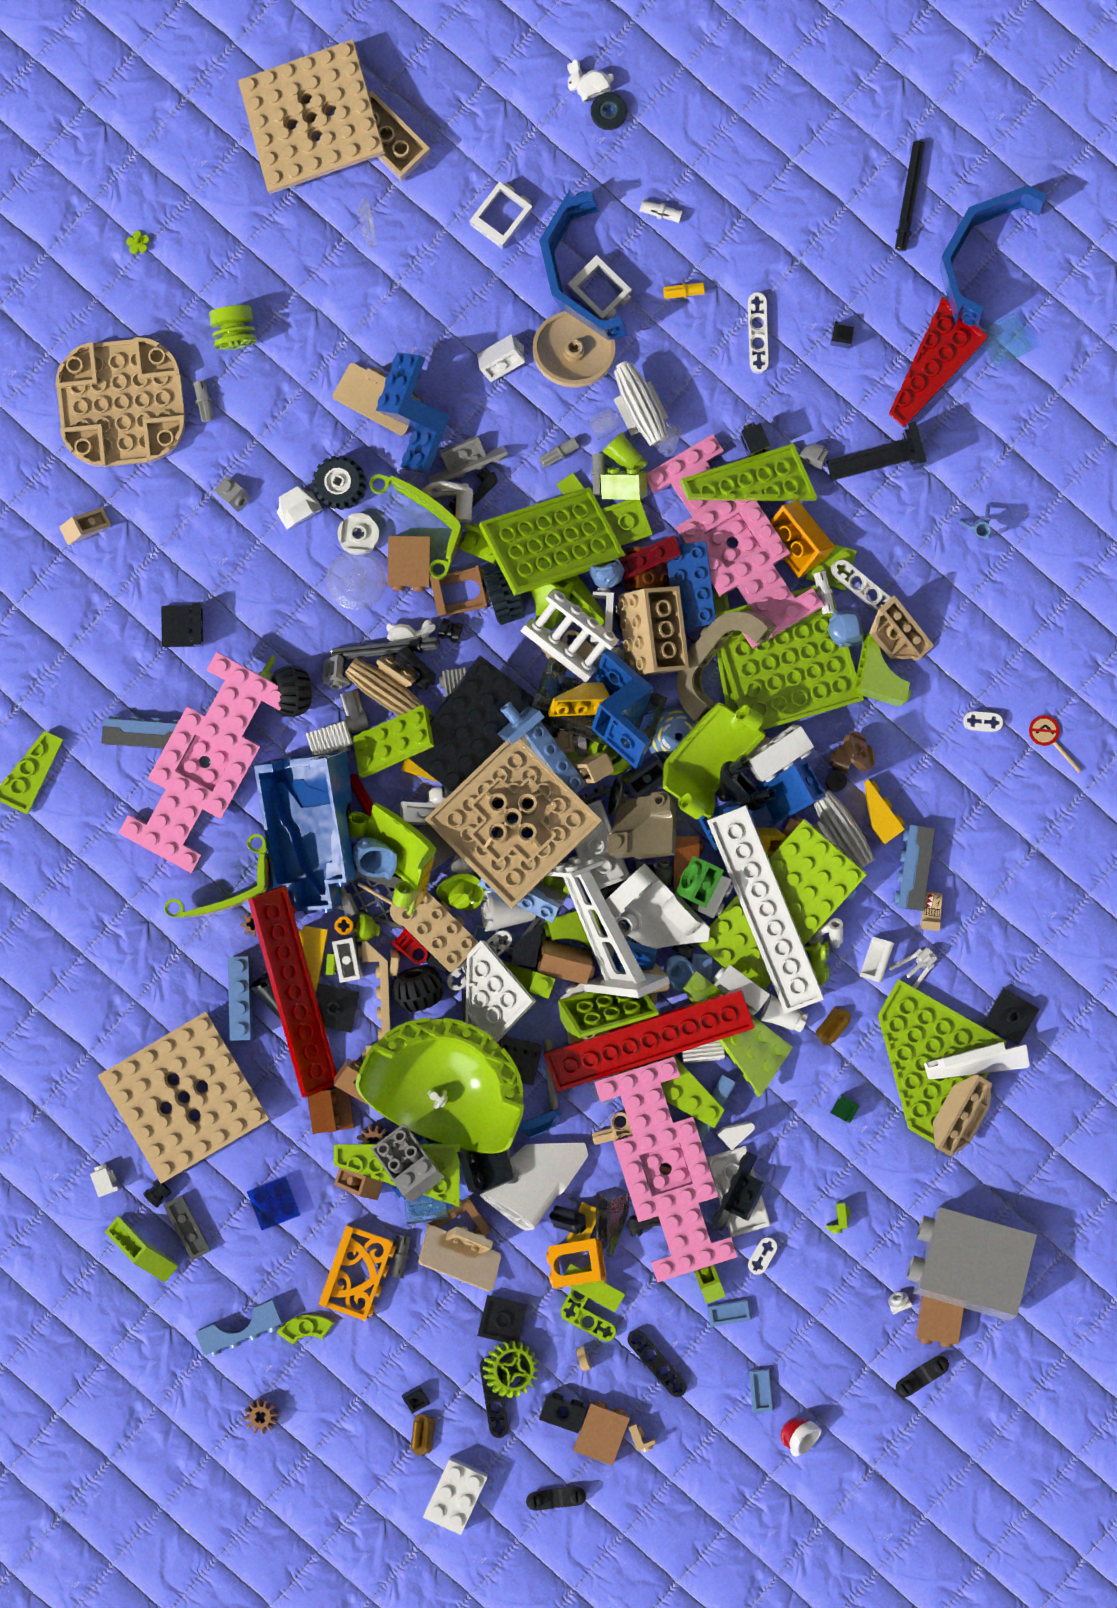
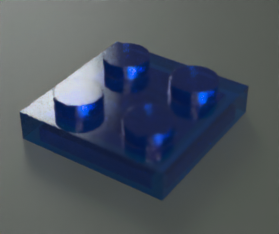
M286 1176L247 1191L261 1230L301 1215Z

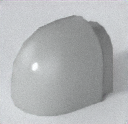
M813 443L804 447L799 457L805 464L823 469L829 455V450L825 449L826 446Z

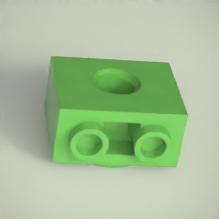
M692 856L689 865L682 873L675 894L706 908L724 870Z

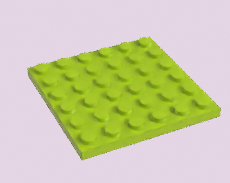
M816 585L793 591L791 593L796 598L801 594L805 593L806 591L810 590L811 588H813L815 592L818 591ZM831 593L835 611H837L833 594ZM749 605L717 613L716 619L729 612L752 611ZM821 608L752 649L742 631L737 630L729 636L719 649L737 710L744 705H748L760 713L764 720L759 729H769L864 701L862 695L853 693L857 674L849 648H839V645L834 644L828 633L829 619L833 616L832 613L823 615Z

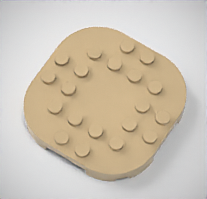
M141 337L103 343L90 342L73 349L65 360L61 362L56 375L61 424L60 432L66 447L77 459L95 467L150 463L165 458L179 445L186 423L181 373L173 355L160 343Z

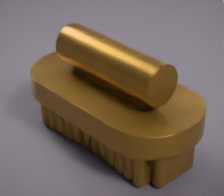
M838 1006L836 1008L833 1007L827 1018L815 1031L819 1041L824 1045L835 1043L849 1025L850 1013Z
M418 1414L413 1421L411 1448L416 1455H425L433 1450L436 1420L427 1414Z

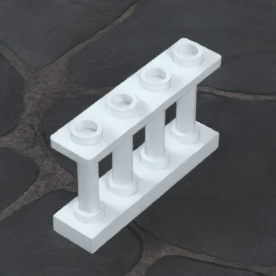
M553 589L545 598L550 604L537 621L531 618L522 628L521 632L584 682H587L597 670L592 665L605 648L612 650L619 640L611 631L599 625L596 619L585 614L578 605L566 599L563 593ZM557 608L566 617L555 632L550 633L543 625ZM575 622L582 628V631L572 644L567 646L560 640V637L570 624ZM590 634L599 643L590 655L583 659L576 651Z

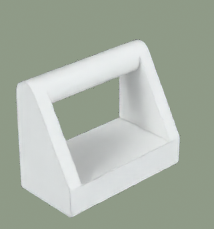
M872 937L859 976L882 983L894 943Z
M749 1121L722 1127L716 1134L733 1150L754 1131L755 1126Z

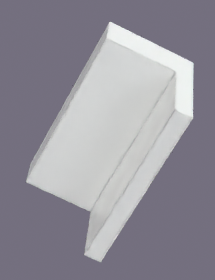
M512 334L477 354L479 368L490 382L525 363L524 356L515 346Z

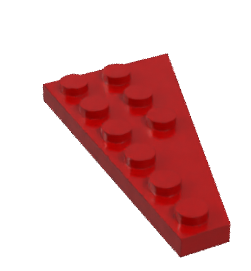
M943 296L889 412V416L903 428L914 419L988 339V336L981 329L974 325H966L961 318L955 324L950 303Z

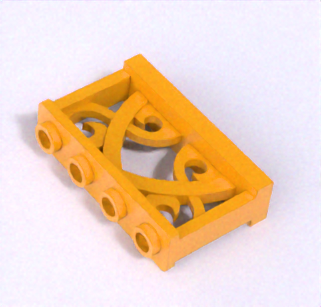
M347 1224L318 1305L366 1321L367 1317L372 1318L375 1306L372 1305L374 1297L379 1298L382 1286L379 1285L381 1277L386 1278L389 1266L386 1265L388 1257L393 1258L396 1246H393L394 1240ZM354 1233L370 1240L363 1247L352 1238V1234ZM373 1243H380L383 1246L384 1252L382 1256L376 1257L375 1251L377 1249H373L368 1253L367 1248ZM356 1251L359 1253L354 1260L347 1258L348 1252H353L354 1255ZM362 1257L368 1267L370 1278L364 1283L351 1288V1280L347 1273L340 1269L341 1265H353ZM382 1262L377 1275L374 1263ZM340 1278H344L346 1280L347 1289L343 1290L344 1285H338V1280ZM374 1284L371 1295L369 1297L368 1293H366L365 1290ZM354 1295V1300L357 1304L359 1298H364L365 1306L360 1310H355L350 1304V1296ZM330 1297H346V1307L330 1302Z

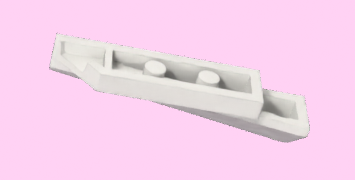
M998 1042L924 1063L928 1079L1023 1069L1028 1068L1030 1064L1026 1044L1005 1049L1004 1042Z

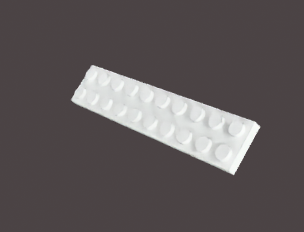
M744 805L708 819L707 822L730 879H732V884L785 1014L824 1000L825 997L748 806Z

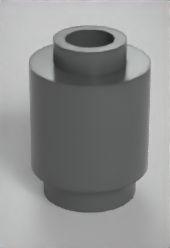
M659 860L653 864V873L670 888L672 886L674 866L669 861Z

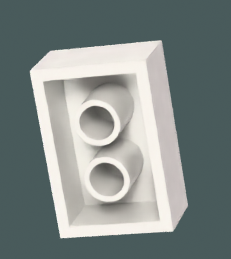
M792 724L749 753L744 762L749 760V771L754 779L768 782L777 776L776 772L783 769L784 771L794 765L793 761L797 758L803 759L808 756L814 746L803 728Z
M449 1457L423 1518L461 1535L488 1474Z

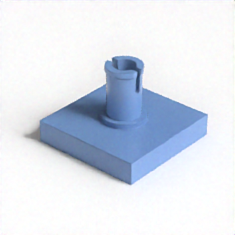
M508 702L500 711L503 712L510 723L499 731L498 734L503 740L514 744L542 720L544 716L539 710L530 706L519 714L512 703Z

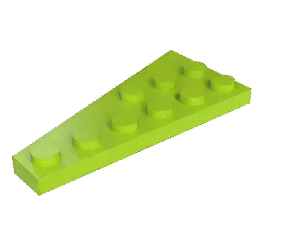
M794 443L680 480L687 500H817V495Z
M334 1144V1166L396 1186L371 1150L376 1144ZM421 1144L445 1177L423 1195L460 1207V1161L457 1154L460 1151V1144Z

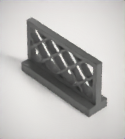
M355 869L356 879L360 877L366 879L369 888L374 890L373 887L379 884L385 885L389 892L384 895L385 897L391 896L393 898L394 891H391L390 887L395 889L396 883L404 881L395 873L391 879L387 880L385 877L363 875ZM356 879L349 881L356 892L352 895V898L358 895L363 905L358 908L359 912L355 915L367 914L374 921L402 929L401 925L390 920L387 915L390 909L385 911L380 901L382 899L374 895L376 900L365 904L361 893L366 890H358L354 883ZM378 902L382 913L375 916L370 913L367 907ZM339 905V906L335 907V908H337V909H340V910H343V911H344V908H343L342 905Z

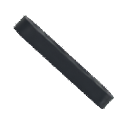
M639 1329L630 1331L627 1336L629 1346L672 1396L681 1397L684 1395L687 1387L683 1378L644 1332ZM633 1334L636 1336L640 1334L642 1336L640 1340L644 1345L646 1342L649 1343L641 1352L637 1350L641 1348L637 1342L634 1344L631 1342ZM648 1349L656 1352V1358L652 1361H648L644 1357V1353ZM662 1365L670 1369L666 1377H661L658 1374V1368ZM675 1374L676 1377L673 1380L677 1384L680 1382L683 1384L681 1385L682 1391L678 1392L676 1390L673 1392V1384L670 1381L666 1384L664 1381L669 1380Z
M486 1356L480 1362V1373L489 1430L493 1437L502 1438L508 1432L504 1397L499 1396V1391L497 1393L489 1392L486 1388L487 1382L490 1379L483 1377L488 1373V1371L483 1370V1365L486 1364L484 1359H491V1356ZM497 1368V1375L501 1381L500 1370ZM494 1401L499 1402L502 1406L501 1411L498 1413H493L489 1408L490 1404ZM503 1415L504 1419L500 1418L499 1420L500 1425L504 1426L505 1429H502V1432L498 1434L497 1430H493V1427H496V1419L491 1420V1417Z

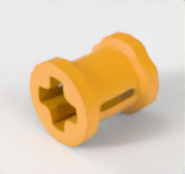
M339 917L334 924L335 930L341 935H348L354 929V922L349 917ZM343 920L350 924V928H346L345 932L339 927V923H343Z

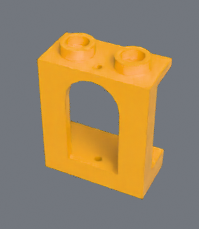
M593 1238L548 1246L546 1258L551 1267L549 1280L553 1288L563 1289V1287L607 1281L601 1239ZM589 1250L592 1271L565 1276L561 1275L559 1256Z

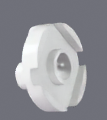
M354 513L340 523L338 527V540L343 550L348 553L364 555L372 552L377 545L379 529L370 516L363 513ZM357 529L362 530L361 533L364 532V536L360 537V539H356V536L353 537V533H356Z

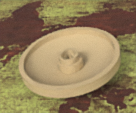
M566 311L546 319L536 331L533 340V358L539 371L550 381L565 387H584L599 381L608 373L615 358L616 348L614 339L608 341Z

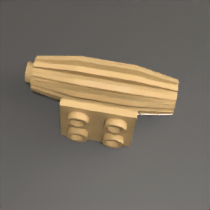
M394 654L381 656L376 662L379 665L378 668L355 658L344 675L363 693L383 707L400 715L413 710L415 707L424 705L407 688L416 682L420 676L409 665L404 666V668L398 667L394 663L396 658Z

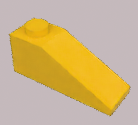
M303 926L302 929H298L314 991L317 992L329 930Z

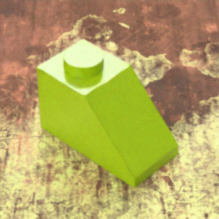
M714 1265L694 1271L706 1304L726 1297Z

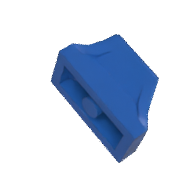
M560 1108L521 1122L518 1127L519 1131L524 1132L529 1138L549 1131L557 1126L562 1116Z

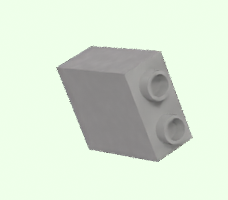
M939 1207L932 1217L923 1215L921 1218L917 1239L926 1243L922 1257L912 1256L906 1279L916 1282L913 1294L1011 1321L1018 1316L1037 1235Z

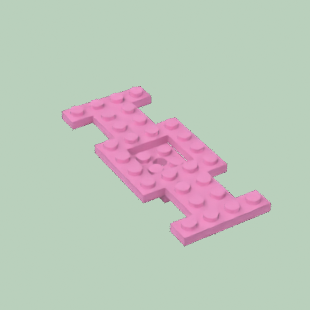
M712 434L648 472L647 486L654 495L672 485L692 516L676 526V531L685 544L704 541L707 543L712 587L719 597L735 588L739 589L752 611L766 616L777 626L767 639L769 640L821 609L824 604L813 588L796 598L789 590L774 565L790 556V552L757 501L687 500L680 480L710 470L708 462L724 453L721 445ZM731 538L736 539L738 546L735 548L728 547L727 540ZM742 632L752 649L762 644L755 643L748 635Z
M218 651L210 662L207 671L225 681L206 716L189 706L186 707L148 777V780L166 789L152 816L146 824L129 814L119 831V834L190 873L193 872L202 854L186 846L184 843L202 810H205L219 819L223 817L261 747L243 736L261 701L281 710L278 703L281 694L276 683ZM202 756L210 758L211 765L209 767L201 766L200 758Z
M674 1056L594 1081L600 1102L621 1096L631 1127L632 1136L613 1141L638 1222L659 1216L671 1255L651 1261L657 1282L737 1257L731 1236L714 1242L710 1241L699 1203L717 1198L718 1194L693 1116L673 1122L663 1093L662 1082L680 1077ZM662 1163H669L672 1169L669 1174H662L659 1171Z

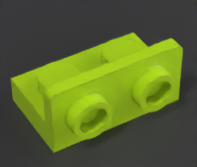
M465 523L464 528L467 529V532L459 549L497 565V561L479 525L473 523L471 526Z

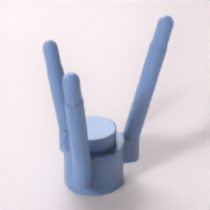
M988 503L984 520H977L974 525L963 520H959L958 523L970 531H974L977 537L984 538L986 541L989 540L988 535L991 532V527L989 525L990 504Z

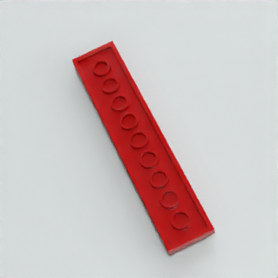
M281 885L248 898L301 1096L307 1098L334 1086V1077L337 1072L286 885Z
M739 988L597 1034L592 1038L588 1037L589 1039L586 1040L582 1039L545 1051L543 1055L557 1092L755 1029V1025L742 989Z

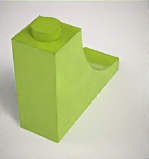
M564 579L530 590L536 606L535 621L550 604L545 598L553 589L563 593L566 599L569 600L574 583ZM556 608L543 625L544 628L553 631L562 622L564 614Z
M868 632L864 635L853 693L897 707L901 706L910 698V682L901 679L890 670L882 657L880 646Z
M591 909L599 930L603 935L597 913ZM577 911L558 916L553 923L545 921L543 931L545 937H549L550 941L558 939L576 941L586 946L594 954Z
M501 960L529 993L549 999L555 982L554 978Z
M117 1216L106 1229L105 1233L133 1264L166 1283L178 1268L177 1264L168 1255L144 1239L121 1217Z

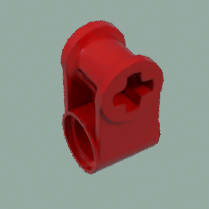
M403 927V932L390 943L416 964L427 962L430 955L429 951ZM417 949H422L425 953L424 958L420 961L414 957V952Z

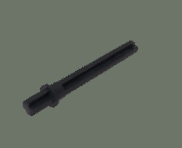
M914 141L912 145L899 226L895 231L897 233L895 250L903 252L907 250L909 235H912L910 228L925 143L922 141Z
M418 637L414 640L332 648L331 657L340 655L344 659L398 654L397 650L408 647L413 652L419 651V653H423L424 651L439 649L440 641L437 637L424 639Z

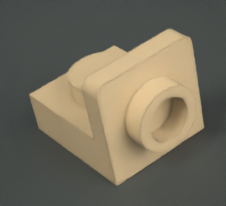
M636 1422L628 1424L637 1451L646 1452L654 1448L653 1445L657 1444L654 1437L642 1442V1439L645 1438L642 1427H637Z

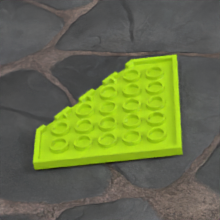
M897 979L877 1017L907 1127L912 1132L935 1144L933 1121L954 1085L976 1074L928 1079L924 1063L998 1042H1004L1005 1045L1007 1041ZM980 1073L977 1075L986 1079L989 1073Z

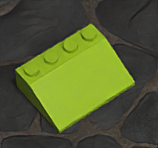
M584 992L558 1000L561 1022L567 1032L578 1038L659 1015L657 1008L647 994L640 998Z

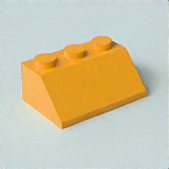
M799 501L782 505L770 521L790 552V556L784 560L798 578H801L822 563L835 548L834 544Z

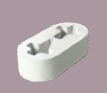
M973 711L964 716L963 725L971 731L996 732L1001 729L1003 719L996 713ZM971 715H973L976 720H981V723H975L974 727H971L967 719H970ZM992 717H995V721H998L999 724L993 729L990 724H984V721H989Z
M764 1237L757 1244L748 1261V1268L753 1274H762L768 1267L777 1250V1244L774 1239ZM771 1241L773 1250H767L766 1254L763 1255L764 1247L762 1244ZM760 1256L763 1257L761 1261L763 1267L753 1270L752 1262H757Z

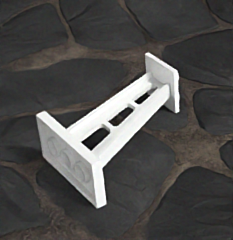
M580 856L571 857L567 863L557 865L547 876L564 878L602 972L601 976L588 981L587 985L583 984L585 992L640 998L670 984L668 976L643 973L590 872V870L603 865V860H594L593 857L581 859ZM578 878L581 880L582 885L592 904L588 903L584 895V892L581 888V885L578 881ZM591 909L596 911L608 936L601 934ZM605 942L613 945L625 971L616 969Z

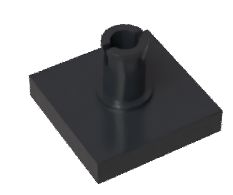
M319 983L316 998L324 1027L351 1033L360 992Z
M1002 988L982 1024L1019 1045L1039 1008Z

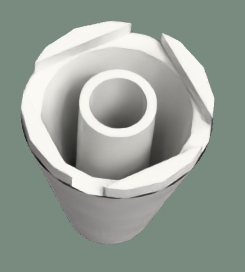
M484 890L483 900H485L484 907H481V919L483 928H486L485 931H493L535 920L537 915L517 905L511 909L497 894Z

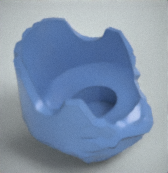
M615 558L616 564L609 563L601 568L594 565L590 567L591 571L589 573L596 586L606 589L614 587L621 582L625 569L617 558Z
M675 955L670 957L663 971L669 978V987L680 993H685L683 987L695 972L694 966L685 956Z

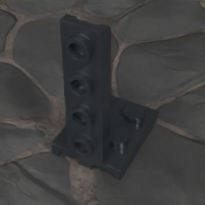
M916 421L908 423L903 430V441L826 461L831 482L908 461L913 466V470L922 469L927 460Z

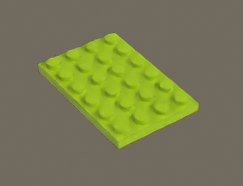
M590 487L484 520L479 524L514 596L591 571L590 567L592 565L603 567L609 563H615V558L619 560L626 556Z

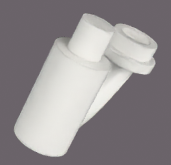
M838 918L831 919L828 924L821 926L808 943L810 945L815 942L822 943L823 935L829 933V942L834 948H839L843 942L842 920Z

